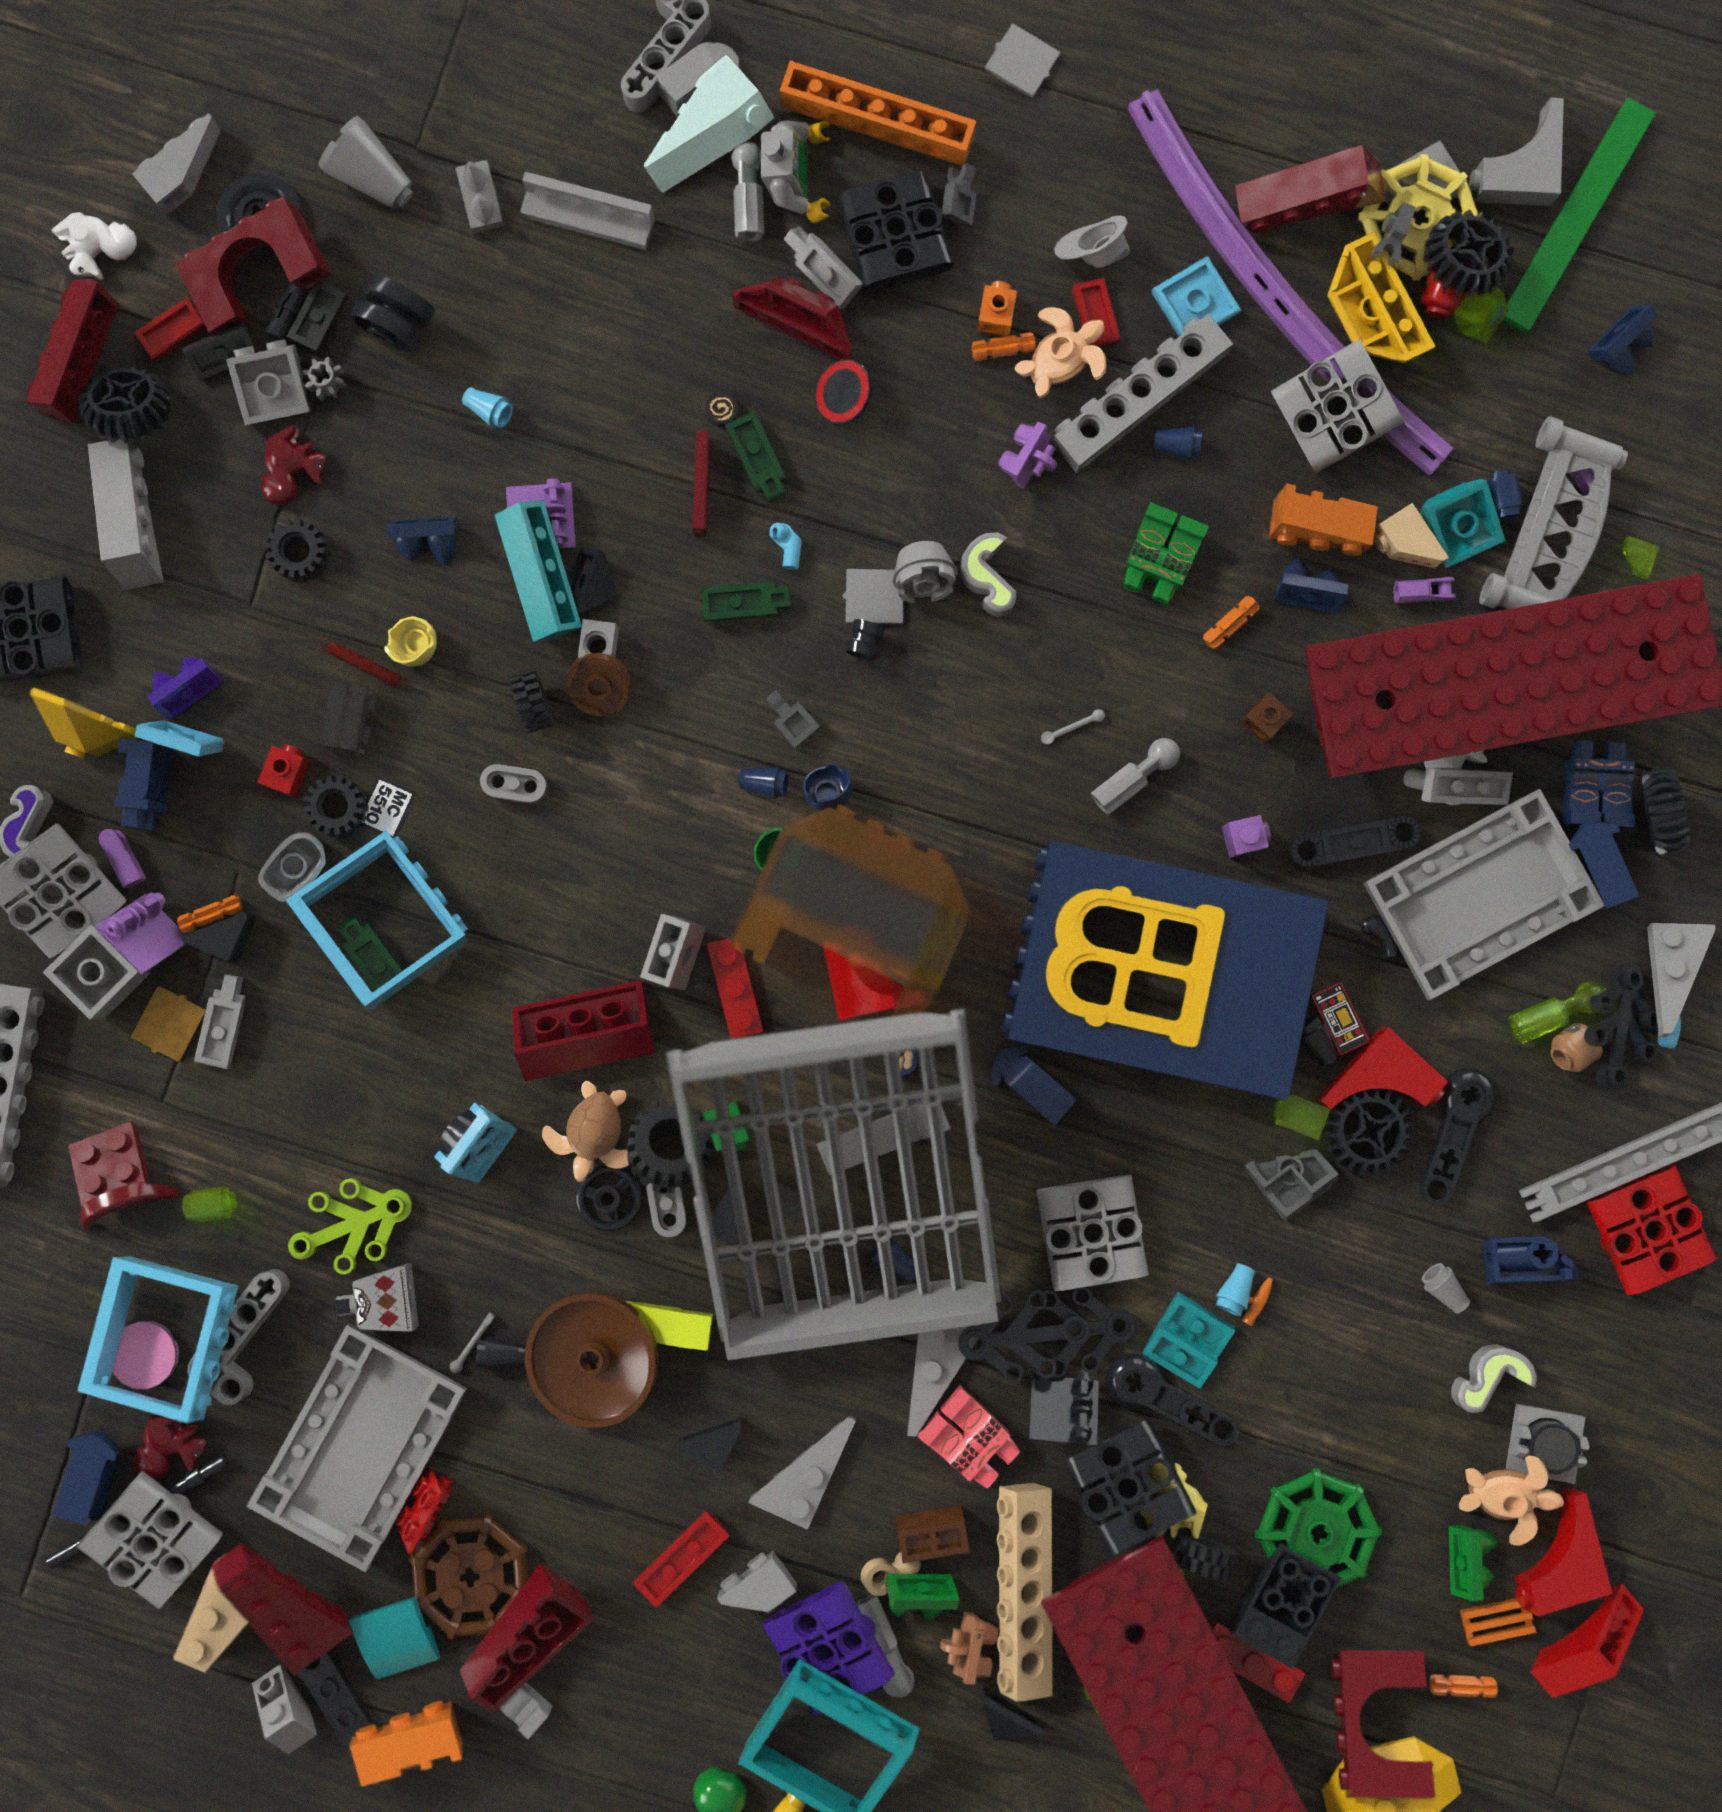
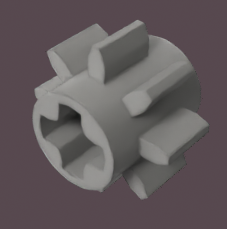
M326 357L324 362H317L315 359H312L313 365L310 369L303 370L304 375L310 379L305 387L309 392L316 390V396L320 400H323L325 395H332L335 399L338 398L337 392L340 387H346L345 382L339 378L344 373V370L340 365L333 367V362L329 357Z

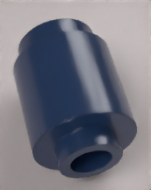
M1510 470L1490 474L1491 479L1487 483L1499 521L1521 516L1520 508L1523 507V500L1518 475H1511Z

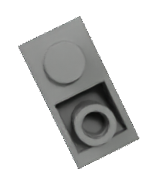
M774 1550L768 1555L762 1552L747 1564L749 1569L738 1576L735 1572L721 1582L720 1587L722 1589L719 1590L717 1600L721 1605L769 1612L796 1592L797 1583Z
M281 1664L252 1683L264 1737L267 1741L285 1753L290 1754L317 1735L309 1705Z

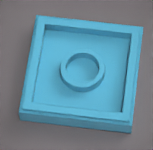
M1208 256L1154 287L1151 291L1178 336L1183 334V327L1195 317L1201 320L1209 314L1217 325L1220 326L1239 315L1242 311Z
M165 720L142 723L137 725L135 737L198 757L222 752L225 742L222 738Z

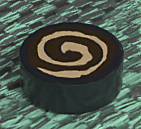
M726 392L712 394L705 406L707 419L718 427H725V424L736 420L738 404L735 398Z

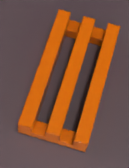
M1517 1598L1460 1610L1467 1644L1470 1647L1536 1633L1535 1626L1532 1624V1613L1524 1610L1518 1603ZM1521 1608V1613L1474 1623L1470 1622V1618ZM1524 1621V1624L1473 1635L1475 1631Z

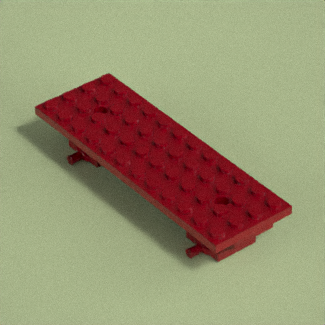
M1701 574L1310 645L1304 648L1310 678L1309 686L1321 746L1324 748L1329 779L1722 707V673Z
M1162 1536L1133 1552L1125 1553L1071 1582V1585L1041 1600V1604L1149 1812H1307Z

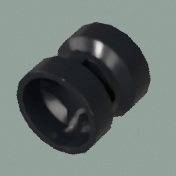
M854 619L851 628L854 639L847 641L845 652L859 659L876 661L878 649L875 645H877L878 641L882 640L885 628L870 621Z

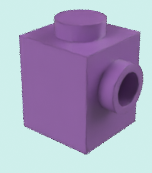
M1261 815L1229 822L1222 826L1229 858L1262 851L1269 847L1267 841H1271V832L1268 823L1262 822Z

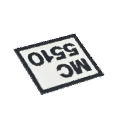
M377 776L367 798L368 800H366V805L369 806V809L365 811L364 816L367 818L365 822L361 821L359 825L379 834L387 830L390 836L395 838L414 800L416 792L381 776Z

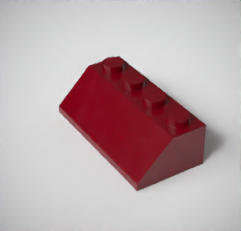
M92 279L71 280L69 288L63 292L61 310L57 320H54L51 324L46 350H43L39 356L38 372L35 380L31 381L27 389V404L40 413L72 424L76 423L80 411L78 396L81 395V387L88 385V378L93 377L119 303L97 281Z
M642 980L512 1008L514 1053L524 1081L655 1053L653 1029Z

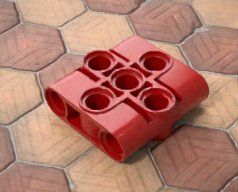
M1675 1164L1664 1166L1586 1200L1601 1235V1248L1610 1256L1626 1295L1645 1292L1704 1267L1717 1259L1702 1226V1212L1692 1203ZM1639 1190L1643 1198L1641 1204L1635 1207L1632 1198L1634 1193ZM1683 1208L1686 1212V1220L1683 1224L1679 1225L1676 1217L1679 1210ZM1653 1221L1656 1231L1649 1238L1646 1234V1227ZM1623 1234L1626 1243L1624 1248L1618 1251L1615 1241L1619 1235ZM1667 1253L1669 1255V1264L1662 1269L1659 1263L1660 1257Z

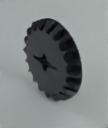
M266 173L244 175L233 181L224 190L219 199L216 210L220 233L227 232L237 226L242 218L256 214L255 211L264 209L269 201L282 197L298 206L300 212H302L299 199L285 181L274 175ZM264 246L254 248L246 254L252 258L253 256L266 258L268 254L275 253L272 247Z

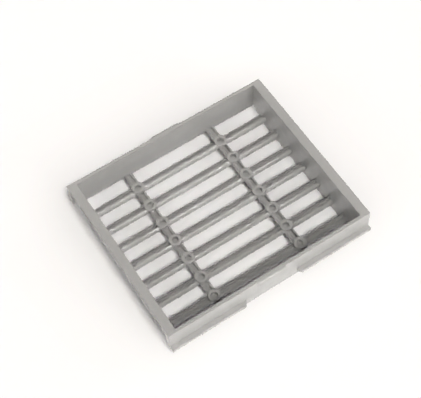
M964 1009L949 1011L950 1015L916 1013L714 1042L682 1054V1050L667 1052L687 1162L691 1163L697 1196L694 1201L721 1342L725 1344L727 1360L998 1322L996 1303L1001 1302L989 1202L988 1198L985 1197L981 1159L977 1156L973 1124L978 1121ZM955 1043L960 1085L938 1087L932 1046ZM918 1048L924 1089L903 1092L897 1051ZM884 1053L889 1094L869 1097L863 1056ZM849 1058L855 1099L834 1102L828 1061ZM814 1063L820 1104L799 1107L793 1066ZM779 1068L786 1109L765 1112L758 1071ZM744 1073L751 1114L730 1117L723 1076ZM709 1078L716 1119L694 1123L687 1081ZM962 1098L977 1211L955 1213L940 1103L944 1100ZM924 1103L927 1107L941 1215L921 1218L906 1107ZM888 1108L892 1110L908 1219L887 1223L871 1116L874 1110ZM853 1113L858 1117L874 1225L855 1228L853 1226L837 1124V1116ZM821 1118L824 1124L840 1230L820 1232L802 1125L804 1120ZM783 1123L789 1126L806 1228V1235L786 1237L768 1133L769 1125ZM752 1128L755 1133L773 1237L771 1240L757 1242L752 1241L733 1134L735 1130ZM714 1133L720 1136L739 1244L717 1248L697 1136ZM979 1223L986 1283L966 1280L963 1277L957 1233L959 1226ZM942 1229L944 1231L950 1279L930 1282L924 1232ZM908 1234L911 1239L917 1284L897 1286L890 1238L895 1235ZM875 1239L877 1241L883 1289L863 1290L857 1241ZM840 1243L844 1250L850 1293L830 1296L823 1246ZM807 1248L810 1252L817 1298L797 1301L789 1252L790 1250ZM773 1253L776 1255L784 1303L764 1305L755 1257L756 1255ZM740 1258L743 1262L751 1310L731 1319L720 1260Z

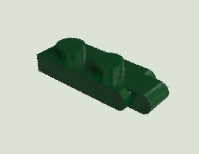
M755 411L725 424L728 435L756 494L763 492L768 503L786 495L781 482L786 481V477Z
M777 582L701 587L704 622L779 616V610L792 608L790 587L777 588Z
M354 916L338 928L345 940L340 942L375 991L403 971L368 923L362 926ZM410 982L405 987L400 989L398 992L393 994L391 997L386 999L383 1003L387 1004L394 998L399 996L401 993H403L405 990H407L413 985L412 982Z

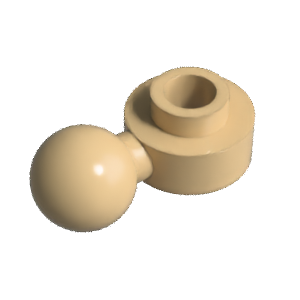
M901 1552L897 1554L894 1562L891 1564L883 1558L872 1559L865 1564L861 1571V1582L870 1594L875 1596L887 1594L885 1581L888 1574H917L921 1567V1561L902 1563ZM880 1571L878 1576L873 1577L876 1572Z

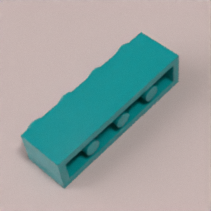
M544 500L519 502L495 514L533 642L558 638L581 628L582 624Z

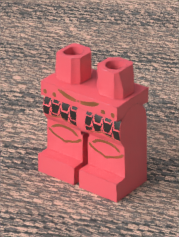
M960 1384L941 1405V1411L948 1418L937 1410L921 1428L918 1438L940 1454L969 1482L974 1479L982 1486L989 1488L999 1476V1473L987 1463L990 1458L996 1453L1009 1464L1019 1454L1020 1450L1010 1438L1009 1430ZM950 1420H953L964 1432L959 1430Z

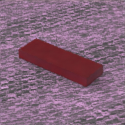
M696 431L692 522L694 536L704 537L708 535L711 438L707 431Z

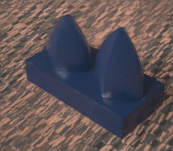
M1652 305L1631 306L1588 350V353L1594 361H1606L1615 370L1632 375L1634 359L1629 344L1632 342L1641 347L1652 346L1653 328L1651 321L1658 313Z
M458 516L392 520L387 525L388 539L394 540L399 552L409 561H413L419 554L423 536H426L431 552L442 565H447L453 555L456 541L455 533L459 530Z
M1298 557L1287 565L1275 591L1274 602L1339 613L1348 595V584L1341 583L1339 577L1331 569L1322 572L1317 578L1310 577L1306 566Z

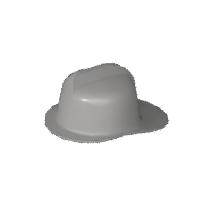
M1122 215L1113 216L1099 223L1068 233L1056 244L1054 248L1055 255L1060 259L1067 260L1081 257L1086 263L1096 268L1105 267L1128 256L1129 246L1123 233L1128 224L1126 217Z

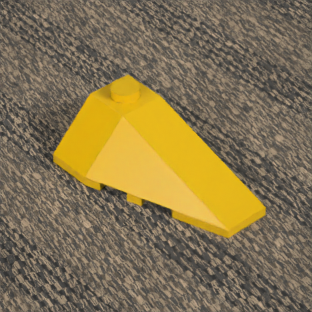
M32 688L30 694L54 740L66 745L64 751L66 753L83 759L86 753L99 757L119 748V739H139L135 737L136 729L131 726L115 722L107 716L93 712L73 702Z

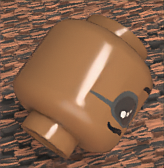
M1574 1023L1552 1039L1551 1057L1558 1067L1571 1072H1581L1601 1058L1602 1046H1590L1585 1042L1584 1034L1588 1026Z

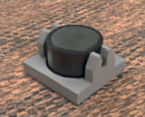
M1516 1403L1505 1469L1520 1471L1528 1475L1525 1458L1526 1456H1534L1539 1458L1548 1471V1479L1575 1484L1577 1468H1583L1587 1465V1459L1582 1455V1451L1589 1450L1590 1447L1588 1439L1583 1436L1585 1417L1578 1414Z

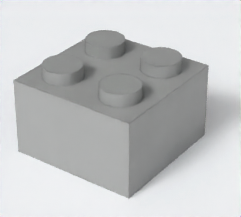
M91 924L43 973L90 1020H104L151 972L148 970L141 974L95 928L96 925Z

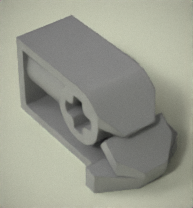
M719 42L699 44L656 76L659 95L677 118L680 115L678 111L682 104H687L696 90L695 84L700 76L726 55L739 68V57L732 48Z

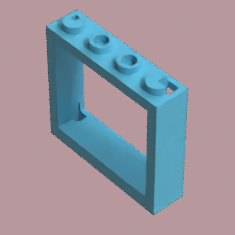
M387 830L286 899L291 909L368 1012L468 942L464 934L468 928L462 922V919L457 913L453 916L449 914L444 907L448 904L444 895L437 887L433 890L430 889L424 881L429 878L425 870L417 861L412 864L405 856L409 852L406 845L398 836L392 838ZM388 852L451 937L372 993L308 907Z
M131 1256L113 1257L78 1392L185 1423L204 1420L206 1408L212 1402L210 1397L212 1385L220 1372L219 1358L221 1351L228 1341L229 1330L227 1328L230 1316L237 1304H234L238 1286ZM138 1275L211 1295L182 1406L109 1385Z

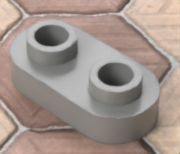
M494 764L488 766L480 777V785L483 791L497 799L532 804L541 801L547 793L548 785L546 779L538 771ZM496 777L504 778V784L500 788H495L493 785ZM536 782V790L533 793H528L526 791L527 783Z
M649 1183L646 1188L652 1224L655 1231L664 1237H674L680 1234L687 1222L684 1199L680 1187H675L674 1193H663L661 1191H653V1184ZM668 1213L676 1217V1223L672 1226L664 1222V1216Z

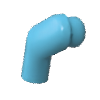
M774 523L770 527L769 534L784 550L782 567L798 570L802 544L801 538L786 523Z

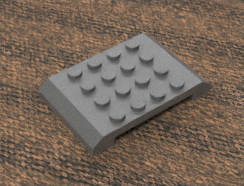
M1541 789L1508 804L1363 883L1427 1000L1443 994L1478 972L1567 924L1578 921L1605 906L1574 850L1571 851L1569 847L1570 842Z
M349 1323L332 1350L329 1362L270 1469L262 1477L246 1507L366 1572L384 1544L416 1482L460 1405L467 1388Z

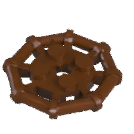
M487 1514L486 1517L447 1520L444 1518L438 1521V1527L417 1552L410 1555L409 1563L412 1564L414 1597L416 1596L421 1613L444 1631L448 1639L454 1640L455 1637L488 1634L528 1581L526 1552L529 1549L526 1543L521 1544L494 1521V1516ZM479 1532L478 1540L459 1541L457 1533ZM488 1536L493 1537L508 1551L501 1555L498 1551L492 1550L486 1542ZM445 1539L451 1548L441 1560L431 1557ZM513 1561L515 1583L506 1582L505 1563ZM469 1567L472 1568L473 1573H479L480 1579L474 1581V1585L468 1584L462 1578V1575L466 1573ZM426 1569L435 1570L437 1589L429 1593L427 1592ZM501 1592L510 1595V1599L496 1613L491 1604L495 1602ZM441 1598L447 1607L453 1608L455 1613L452 1619L435 1606L433 1602ZM483 1611L485 1620L461 1622L464 1613Z

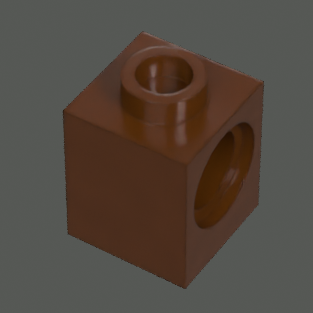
M1268 692L1243 717L1240 723L1264 744L1277 733L1293 713Z

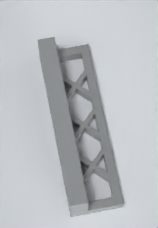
M524 173L522 181L526 193L520 211L523 218L647 250L655 221L652 205L533 173Z

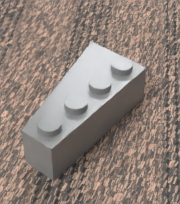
M118 439L114 443L107 440L88 444L101 562L125 590L163 583L147 499L148 490L141 469L144 467L141 450L135 448L129 440L125 444L122 439Z

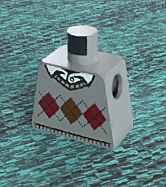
M412 1263L357 1279L352 1284L353 1294L337 1296L336 1298L338 1316L356 1314L358 1329L413 1331L419 1327Z

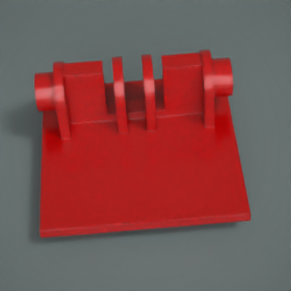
M431 1467L428 1468L425 1476L419 1477L414 1486V1496L409 1506L403 1507L397 1519V1528L410 1555H412L417 1543H421L423 1538L426 1539L435 1523L434 1520L438 1518L434 1511H442L443 1506L440 1503L445 1504L453 1490L451 1487L453 1481L443 1475L438 1480Z

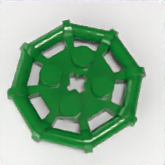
M1312 1468L1310 1473L1277 1488L1275 1486L1271 1488V1496L1259 1529L1255 1530V1538L1259 1539L1268 1560L1277 1549L1275 1541L1285 1540L1288 1548L1327 1570L1330 1569L1329 1566L1344 1562L1348 1568L1336 1573V1575L1341 1577L1337 1588L1359 1578L1364 1579L1368 1575L1366 1570L1377 1539L1382 1535V1527L1378 1526L1363 1494L1364 1488L1359 1483L1354 1485L1325 1474L1319 1468ZM1323 1487L1344 1495L1340 1503L1338 1504L1323 1498ZM1312 1488L1313 1497L1309 1499L1304 1498L1296 1505L1289 1499V1497ZM1283 1505L1289 1510L1284 1528L1274 1529ZM1355 1506L1363 1524L1362 1526L1354 1527L1347 1512L1351 1507ZM1319 1525H1324L1323 1530L1328 1533L1327 1537H1320L1318 1542L1313 1541L1312 1529L1317 1528ZM1355 1538H1363L1354 1560L1349 1555Z

